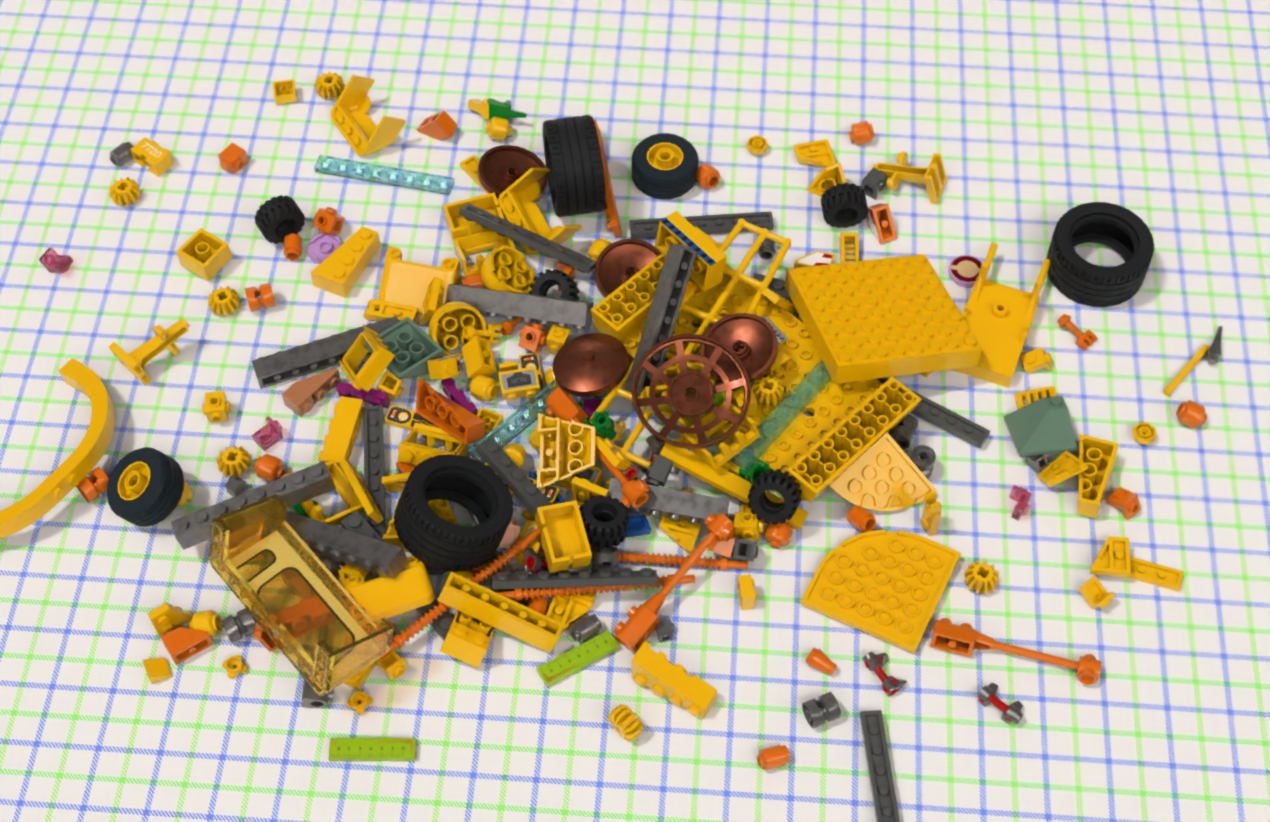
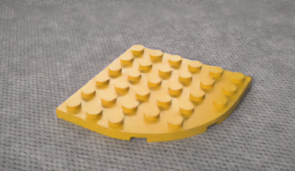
M886 530L864 532L841 542L840 546L831 550L817 568L801 600V605L915 654L961 553L925 537L905 531L886 532Z

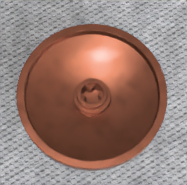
M502 145L491 148L483 154L479 161L477 173L484 189L489 193L495 192L496 197L499 198V195L530 168L546 167L541 159L531 151L518 146ZM547 174L538 180L541 186V194L546 188Z
M623 239L610 244L601 252L595 264V283L599 292L606 298L657 258L661 252L650 243L639 239Z
M737 313L728 315L715 322L704 335L723 343L740 358L746 368L750 383L764 376L771 369L778 355V340L773 328L766 320L754 314ZM701 344V356L709 359L715 349ZM721 354L716 364L725 372L729 382L741 379L735 365L728 357ZM712 369L709 374L716 380L723 382L720 376Z
M603 333L584 334L570 340L560 348L553 360V374L557 384L569 394L582 397L596 396L613 389L623 380L629 368V357L625 346L617 338Z

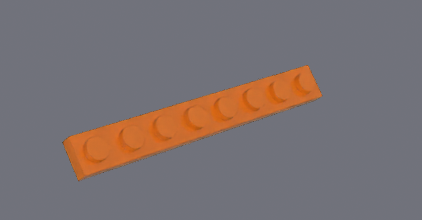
M594 120L604 171L607 204L605 214L607 218H610V221L607 222L609 231H613L617 238L622 236L601 132L597 121Z

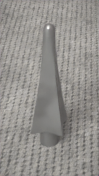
M1222 326L1218 327L1216 336L1205 357V360H1208L1210 365H1214L1215 362L1218 363V357L1221 355Z

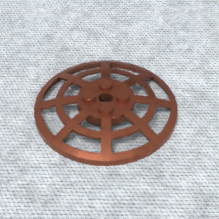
M685 334L667 338L647 351L636 367L631 393L636 414L644 427L652 435L675 447L700 449L722 442L737 430L748 411L751 387L746 368L740 358L730 348L710 337ZM683 343H700L710 346L715 350L709 359L699 355H685ZM675 345L677 356L667 360L658 369L648 362L659 351ZM721 354L728 357L735 365L741 379L729 382L725 372L716 364ZM686 361L703 363L705 366L701 372L688 370ZM679 363L680 373L676 374L672 379L663 373L670 366ZM643 369L653 375L649 387V398L638 399V382ZM712 369L720 376L723 384L713 386L707 377ZM658 379L668 386L666 396L655 397V387ZM743 386L744 402L738 417L728 411L732 401V389ZM687 390H693L695 391L696 396L694 398H688L686 397L685 392ZM726 392L723 409L712 404L714 394ZM669 404L674 411L669 420L665 418L657 405ZM640 407H652L658 419L665 424L660 433L655 431L646 421ZM707 411L718 416L711 423L702 426L700 416ZM681 416L692 418L694 428L681 427L676 425ZM723 419L733 423V426L722 436L707 442L705 431L714 428ZM672 429L681 433H696L699 444L679 443L666 437Z

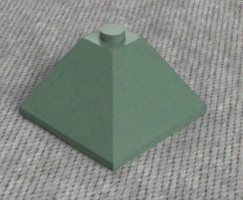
M409 317L377 335L383 339L382 343L389 347L387 350L395 354L386 368L399 380L428 374L427 360L444 356V349ZM368 342L363 343V346L372 354L374 351Z
M1063 396L1042 398L1004 416L1005 424L1019 457L1061 453L1066 450L1068 452L1077 451L1068 407Z

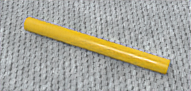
M1204 344L1163 390L1164 395L1169 396L1208 352L1210 347L1207 344Z

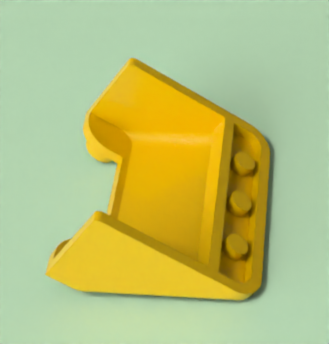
M389 246L386 253L378 300L417 307L418 315H423L424 308L422 306L428 285L436 277L441 279L442 293L437 300L439 307L447 303L449 284H460L462 279L460 259L446 258L443 260L441 268L402 261L401 250L397 247Z

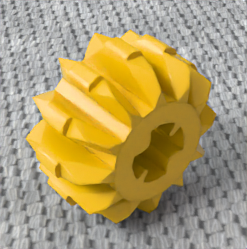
M329 71L328 74L322 73V76H317L315 88L318 96H321L323 99L327 97L329 100L333 97L337 99V95H341L344 90V83L341 76L337 75L336 72L331 74Z
M129 177L125 180L122 178L120 181L114 180V184L110 185L109 195L115 205L119 204L121 207L127 205L129 207V204H135L136 200L140 199V188L137 182L129 179Z
M220 286V289H213V293L209 294L208 306L213 314H217L219 317L225 314L227 317L229 313L234 314L235 310L239 309L240 298L235 289H231L229 286L224 289Z
M767 374L765 378L761 377L753 382L752 391L759 406L766 404L768 408L769 404L776 406L777 402H781L784 387L782 386V380H777L776 376L770 378Z
M233 445L230 449L226 446V451H220V456L217 457L219 471L223 472L225 477L229 475H239L242 477V472H248V467L251 466L249 453L242 446L237 448V446Z
M979 560L975 564L970 563L964 573L965 584L969 585V591L975 589L976 595L980 591L984 595L988 591L993 592L999 582L998 571L994 570V564L987 565V560L983 564Z
M620 704L608 715L612 727L627 741L636 739L643 731V724L640 722V719L627 705Z

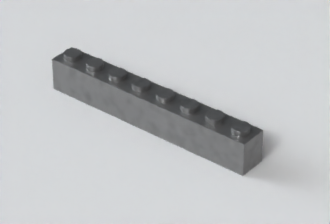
M683 244L669 245L625 387L627 391L632 392L633 376L642 357L657 343L672 336L697 251ZM668 347L659 351L648 362L658 369L664 362ZM643 369L638 382L637 395L639 396L646 386H650L653 377L645 369Z
M449 284L447 303L453 301L468 303L477 309L480 314L481 311L487 312L488 316L503 314L504 318L515 319V316L521 317L522 321L538 319V323L550 324V321L556 322L557 326L572 324L573 328L585 329V326L591 325L592 314L590 309L593 308L594 304L527 293L496 291L485 287L463 284Z
M397 316L369 323L366 326L380 334L399 321ZM364 327L350 329L346 332L334 334L330 337L314 340L301 346H295L285 351H279L275 354L252 360L260 388L262 389L340 364L339 360L342 361L343 356L360 333L364 332Z
M322 461L174 520L171 524L175 538L183 550L332 491L336 487L325 461Z
M287 510L274 513L265 524L269 536L279 530L292 546L299 547L304 551L314 552L319 556L329 557L334 561L347 563L352 567L362 568L367 572L377 573L382 577L395 579L409 562L402 547Z

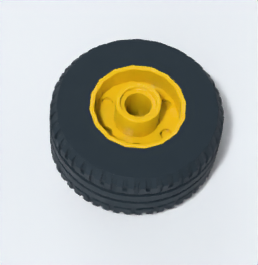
M659 133L645 138L634 149L632 154V179L637 188L644 194L657 199H673L686 194L696 183L698 154L694 146L683 137L675 134Z
M145 447L128 453L115 466L108 481L107 500L111 510L124 520L141 527L152 526L163 521L174 511L181 499L184 489L182 469L176 460L154 448Z

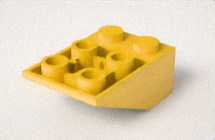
M457 610L440 651L478 668L487 651L495 627Z

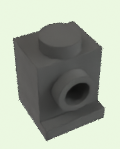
M873 167L862 180L861 189H864L865 195L876 200L878 191H882L886 184L884 181L886 174Z
M653 454L654 464L650 463L647 474L649 479L647 483L664 487L672 470L673 461Z
M736 538L733 558L754 562V558H757L759 547L756 546L757 542Z

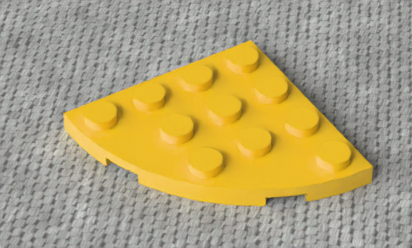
M888 432L829 485L835 493L848 502L877 511L901 510L922 502L928 492L937 491Z

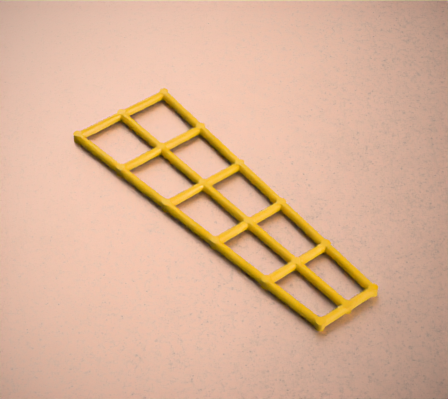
M740 218L720 245V250L725 252L743 228L759 236L737 270L725 266L724 274L731 276V279L710 312H704L687 304V301L699 287L694 281L692 282L694 283L693 286L683 297L679 312L684 310L704 319L695 335H704L711 323L714 324L720 320L716 315L738 280L758 288L746 313L754 314L763 297L761 292L764 288H768L785 254L791 247V239L781 237L768 231L766 228H760ZM765 238L782 246L764 280L761 282L743 273ZM689 343L684 350L685 355L692 354L698 343ZM667 351L665 359L669 360L677 355ZM686 361L689 370L701 372L703 369L701 366ZM633 362L630 364L623 380L611 389L595 412H605L617 395L632 401V393L623 389V386L628 381ZM708 374L707 377L715 386L718 380ZM661 411L668 419L674 413L672 411ZM595 412L593 413V415H592V416L590 417V419L588 420L589 422H591V419L593 418ZM645 412L643 414L647 422L654 412ZM682 416L677 421V423L686 428L692 426L689 420ZM639 420L623 447L621 448L617 445L614 447L622 452L628 460L648 469L652 462L629 452L644 429V425ZM682 433L676 442L685 443Z

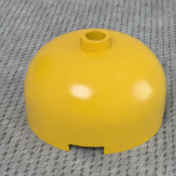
M506 245L494 248L484 258L481 265V278L485 287L496 291L529 293L532 290L530 284L535 283L533 280L535 273L533 268H529L524 260L526 257L521 252Z
M453 301L442 305L434 312L429 322V336L444 349L445 356L456 354L449 352L445 347L450 350L455 349L459 341L465 345L468 340L464 341L462 336L463 328L473 326L475 330H486V322L482 314L470 304Z

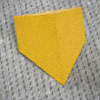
M841 163L823 168L806 191L822 196L830 187L846 183Z

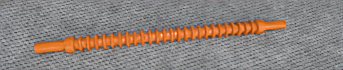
M538 528L524 539L516 541V545H512L511 549L507 548V552H503L502 556L498 555V559H493V563L489 562V566H484V570H480L479 574L475 573V577H471L470 581L483 584L484 579L488 580V576L492 577L493 572L497 573V569H502V565L506 566L507 561L511 562V558L515 559L516 554L520 555V551L524 552L527 550L528 545L541 536ZM438 602V606L434 605V609H429L428 614L424 613V617L420 616L419 621L415 620L414 625L410 624V628L406 627L405 632L401 631V635L397 634L394 636L393 641L377 653L378 657L382 660L396 648L403 647L405 641L409 642L410 637L414 638L415 633L419 634V630L423 631L424 626L428 627L429 622L433 623V619L437 620L438 615L442 616V612H447V608L451 609L452 607Z
M618 551L617 563L619 561L623 563L628 561L629 564L631 562H634V564L645 562L646 565L648 563H651V565L657 563L658 566L662 563L663 566L665 564L669 566L674 564L675 567L677 565L681 567L689 558V555L678 557L676 554L673 557L671 554L669 556H666V554L660 556V553L658 555H654V553L649 555L647 552L644 555L643 552L632 554L630 551L627 554L625 551L623 553ZM704 556V558L699 557L692 568L694 566H697V568L703 566L705 569L708 566L709 569L711 567L715 569L720 567V570H727V568L748 569V561L728 560L725 557H721V559H718V557L706 559V556Z
M674 574L667 575V577L662 575L661 578L657 576L658 585L530 588V590L514 589V591L496 593L509 599H515V601H522L523 598L528 600L529 597L533 600L534 597L539 599L540 596L544 599L546 596L551 598L552 595L556 598L557 595L563 597V594L574 596L575 593L577 595H580V593L586 595V592L592 594V592L597 594L598 591L600 593H603V591L608 593L609 590L620 592L621 589L623 591H626V589L631 591L632 588L634 590L638 588L642 590L643 587L654 589L655 586L657 588H660V586L664 587ZM695 575L683 576L677 584L695 583Z

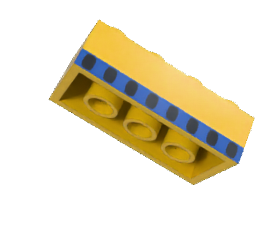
M677 211L659 221L655 247L665 256L669 245L683 244L697 251L689 278L704 291L721 283L727 255Z

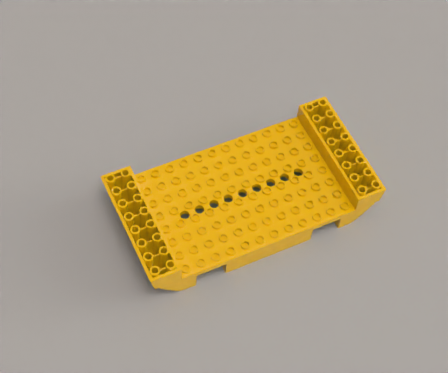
M697 226L695 227L707 239H710L715 246H717L718 248L720 247V244L718 242H716L714 239L708 236ZM663 253L590 309L594 325L598 328L599 332L611 335L623 343L629 357V366L635 358L666 256ZM723 273L722 282L707 291L698 287L687 301V304L709 313L730 281L731 276ZM738 280L716 317L722 319L728 315L746 313L758 288ZM763 295L754 315L761 318L767 316L788 338L778 345V353L783 351L790 358L788 373L777 379L782 380L785 393L781 402H777L776 406L769 404L767 408L766 404L759 406L757 402V413L750 416V418L755 421L760 437L734 457L741 453H747L754 458L768 463L769 467L775 471L781 469V473L789 472L788 476H794L796 478L794 482H799L800 484L799 490H802L801 501L807 500L811 503L886 432L891 431L912 412L922 399L893 376L884 384L877 379L834 384L803 322ZM681 310L678 313L671 337L695 334L699 327H694L693 324H702L704 319ZM689 342L683 343L684 350L688 346ZM700 343L697 344L692 355L701 356ZM675 345L669 346L667 351L677 355ZM690 361L698 366L704 367L703 363ZM687 390L685 395L688 398H694L696 393L693 390ZM796 400L799 402V404L792 405L790 404V401ZM809 411L812 412L814 415L807 417L804 415V413ZM728 422L710 435L709 438L714 440L722 436L733 426V423ZM741 425L736 430L741 431L743 434L748 432V430H746ZM735 432L722 442L729 446L736 441L734 437ZM773 490L775 493H777L780 497L783 498V496L779 492Z

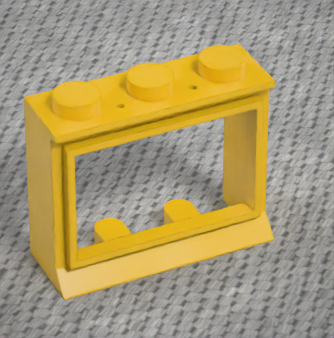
M487 230L453 239L455 254L460 259L465 276L481 273V265L484 260L483 256L479 254L476 256L477 264L467 266L465 255L501 247L502 245L515 248L511 238L501 236L494 230Z
M363 324L364 332L360 333L343 356L342 361L339 360V363L342 366L341 370L347 374L346 377L352 381V386L358 390L364 389L369 392L395 354L387 350L389 347L382 343L383 339L377 336V332ZM368 342L374 352L360 371L357 372L356 368L369 352L363 346V343Z
M725 402L718 407L723 409ZM731 403L728 412L739 417L741 410ZM710 412L701 419L702 426L711 423L718 416ZM746 415L741 426L748 430V432L743 434L741 431H736L734 434L736 441L729 446L724 442L720 443V453L712 457L711 453L705 448L692 450L715 471L758 439L760 433L755 421ZM723 419L717 426L705 431L706 438L729 421ZM682 433L686 444H699L696 433Z
M415 422L413 430L402 443H399L398 461L418 465L424 460L438 455L453 454L467 457L469 444H464L441 428ZM418 434L427 436L426 443L428 446L416 444ZM436 438L445 440V449L447 451L432 448ZM454 442L460 443L454 452H450L454 447Z
M331 460L326 465L333 478L335 490L349 509L324 519L321 514V506H315L311 499L300 504L311 519L336 526L341 524L340 522L356 510L362 515L364 507L349 480L344 475L342 468L337 465L335 460Z

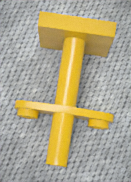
M904 151L897 155L898 165L879 162L877 165H873L874 168L884 172L886 177H889L887 179V188H890V190L896 191L901 180L926 185L930 203L938 204L947 181L940 153L933 154L927 168L907 166L908 154Z
M181 318L167 329L160 325L157 327L153 326L151 329L156 336L129 354L115 342L109 346V349L124 367L147 385L151 379L145 372L146 364L164 349H167L173 356H177L180 350L173 342L189 331L187 328L190 325Z

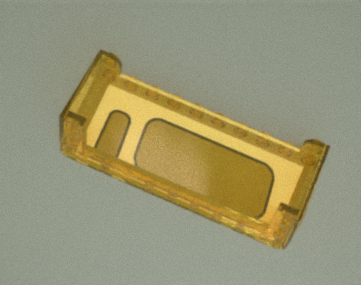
M277 494L213 518L209 547V561L212 568L319 696L331 692L390 651L394 632L392 622L382 618L376 623L368 616L366 610L355 601L352 594L347 592L341 581L333 576L330 569L320 561L318 555L314 554L308 547L306 541H303L296 530L286 522L288 506Z

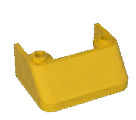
M352 75L331 110V119L356 154L367 156L391 145L406 121L405 119L383 116L378 126H376L367 114L371 107V100L367 93L375 80Z
M532 167L499 195V206L509 222L557 244H562L582 227L581 225H564L563 227L549 228L535 200L541 195V186L538 180L550 170L548 168ZM520 243L524 251L529 255L541 253L540 251L531 250L527 245Z
M410 556L407 558L409 562L395 579L381 576L366 582L357 575H352L345 579L342 569L338 570L353 617L361 626H365L432 603L435 600V595L425 564L414 556Z

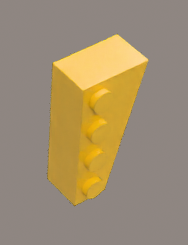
M361 227L311 272L313 286L346 298L381 246L378 232Z
M1080 434L1078 458L1085 462L1088 469L1078 474L1077 514L1097 519L1117 459L1118 443Z
M644 641L632 659L633 681L641 687L645 686L651 689L655 695L669 699L673 705L687 709L691 715L704 719L717 699V689L696 675L690 677L683 666L671 664L666 659L667 655L661 651L658 654L649 649L651 645Z

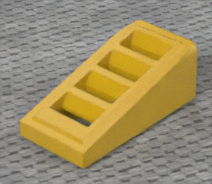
M840 233L839 250L841 263H847L845 260L859 261L858 233ZM845 248H854V250H845ZM845 254H854V256H845Z
M1055 386L1015 393L1017 410L1031 404V398L1035 402L1039 398L1057 396Z

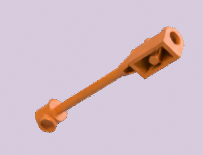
M559 386L546 399L545 403L548 408L545 411L550 417H557L561 420L584 424L583 419L589 417L571 395ZM596 446L598 458L623 486L621 494L624 497L621 499V502L628 508L631 506L638 508L645 504L649 497L647 493L650 490L649 486L640 478L629 481Z
M718 513L716 516L710 514L705 521L707 527L705 529L709 534L662 590L638 608L635 606L631 607L627 613L629 619L624 624L620 621L615 626V639L633 654L639 650L644 641L649 638L659 624L660 620L656 614L663 605L666 596L714 539L718 541L723 539L727 542L734 535L736 528L733 527V522L724 514Z
M948 618L935 621L930 643L932 648L971 657L973 649H995L1075 669L1079 681L1085 685H1092L1098 680L1102 661L1096 660V657L1092 654H1086L1084 657L1080 656L1077 662L998 642L972 629V626L968 623H963L959 626L952 624V621Z

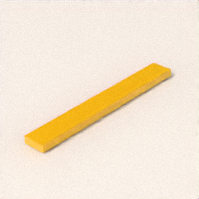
M667 443L664 444L659 456L672 460L673 465L748 504L750 501L747 499L749 490L753 485L749 481L722 467L714 471L699 455L685 448L675 447ZM765 491L770 501L774 503L785 502L784 499ZM798 507L792 518L788 520L790 525L800 530L808 512Z

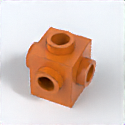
M327 207V209L319 208L315 214L313 225L318 227V231L321 233L339 234L345 218L337 214V210L331 207Z
M535 322L525 325L520 331L519 337L521 338L518 346L533 352H541L542 347L546 344L548 330L542 329L543 325Z

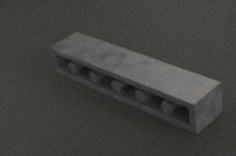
M611 477L607 496H611L613 499L617 498L621 502V499L624 497L621 494L623 486L616 478ZM648 485L650 490L647 492L649 497L646 503L638 508H633L632 506L628 508L634 514L644 512L649 513L651 517L661 518V516L669 517L671 521L680 522V520H685L689 524L699 526L700 523L705 524L710 514L716 516L718 513H722L727 517L729 500Z

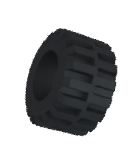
M853 183L837 184V186L827 189L821 196L824 220L832 227L848 228L855 226V224L861 223V220H864L866 215H868L865 192L859 185L856 186Z
M280 195L265 201L259 207L260 209L257 210L255 216V224L265 239L270 243L274 242V244L284 243L286 235L290 233L297 234L305 224L304 214L293 198H289L286 195L284 197Z
M547 269L545 274L543 272L539 273L540 277L537 278L535 276L533 279L535 283L530 284L532 291H529V294L546 296L552 286L561 285L562 295L560 298L579 301V296L577 295L579 289L576 287V282L563 271Z
M769 469L767 473L764 471L755 479L747 499L750 500L748 506L749 508L752 507V514L758 515L757 519L761 520L762 518L765 520L764 523L768 524L771 521L772 525H777L778 521L781 524L785 523L786 519L790 520L795 514L801 502L802 490H799V482H794L796 478L788 476L789 472L781 473V469H777L774 472L773 469ZM775 490L779 492L785 502L774 503L770 501L765 491Z
M598 495V497H590V500L586 499L584 504H581L580 514L588 542L592 547L595 548L597 546L599 549L607 547L609 549L613 545H620V542L625 540L629 523V510L622 502H619V499Z

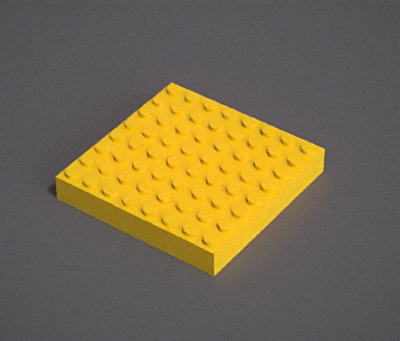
M925 254L787 269L784 287L834 384L978 365L982 348Z

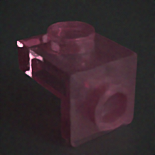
M48 248L39 259L49 273H64L74 261L70 255H58L53 248Z
M269 416L265 418L267 425L252 435V439L264 451L283 438L281 424L277 420L273 421Z
M1016 485L1012 487L1009 497L1017 501L1011 517L1019 521L1022 514L1026 516L1030 509L1029 501L1032 493Z

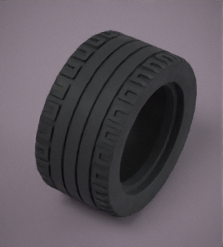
M583 115L581 117L574 116L572 118L546 120L543 122L542 129L546 168L550 170L547 175L556 216L564 217L567 215L572 216L603 211L606 205L604 171L598 134L593 117Z
M1090 202L1071 208L1057 222L1046 258L1051 261L1048 270L1050 280L1062 294L1083 305L1109 307L1128 301L1139 291L1151 263L1154 251L1152 234L1139 216L1116 204ZM1087 242L1104 244L1116 250L1123 257L1125 263L1114 267L1094 265L1081 258L1074 247Z
M453 454L438 455L424 460L411 471L394 512L395 530L404 547L415 558L426 565L445 571H468L484 565L495 554L511 521L513 501L509 489L501 477L483 463L465 456ZM442 499L460 504L476 517L479 525L466 527L447 522L433 512L428 501Z

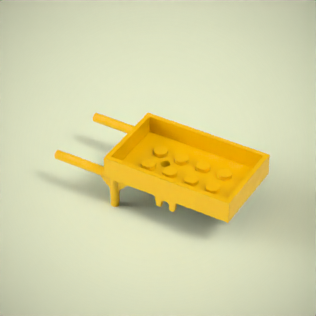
M991 243L967 305H965L964 312L962 313L964 320L982 348L979 362L974 367L950 370L1009 388L1038 307L1039 295L1051 261L1050 259H1044L1033 291L1028 293L986 279L998 248L997 243Z

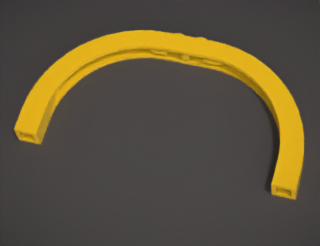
M73 358L58 371L65 383L90 398L92 415L89 428L76 450L49 477L22 500L0 511V539L26 528L56 506L92 471L111 441L115 427V408L112 398L99 376L93 370Z

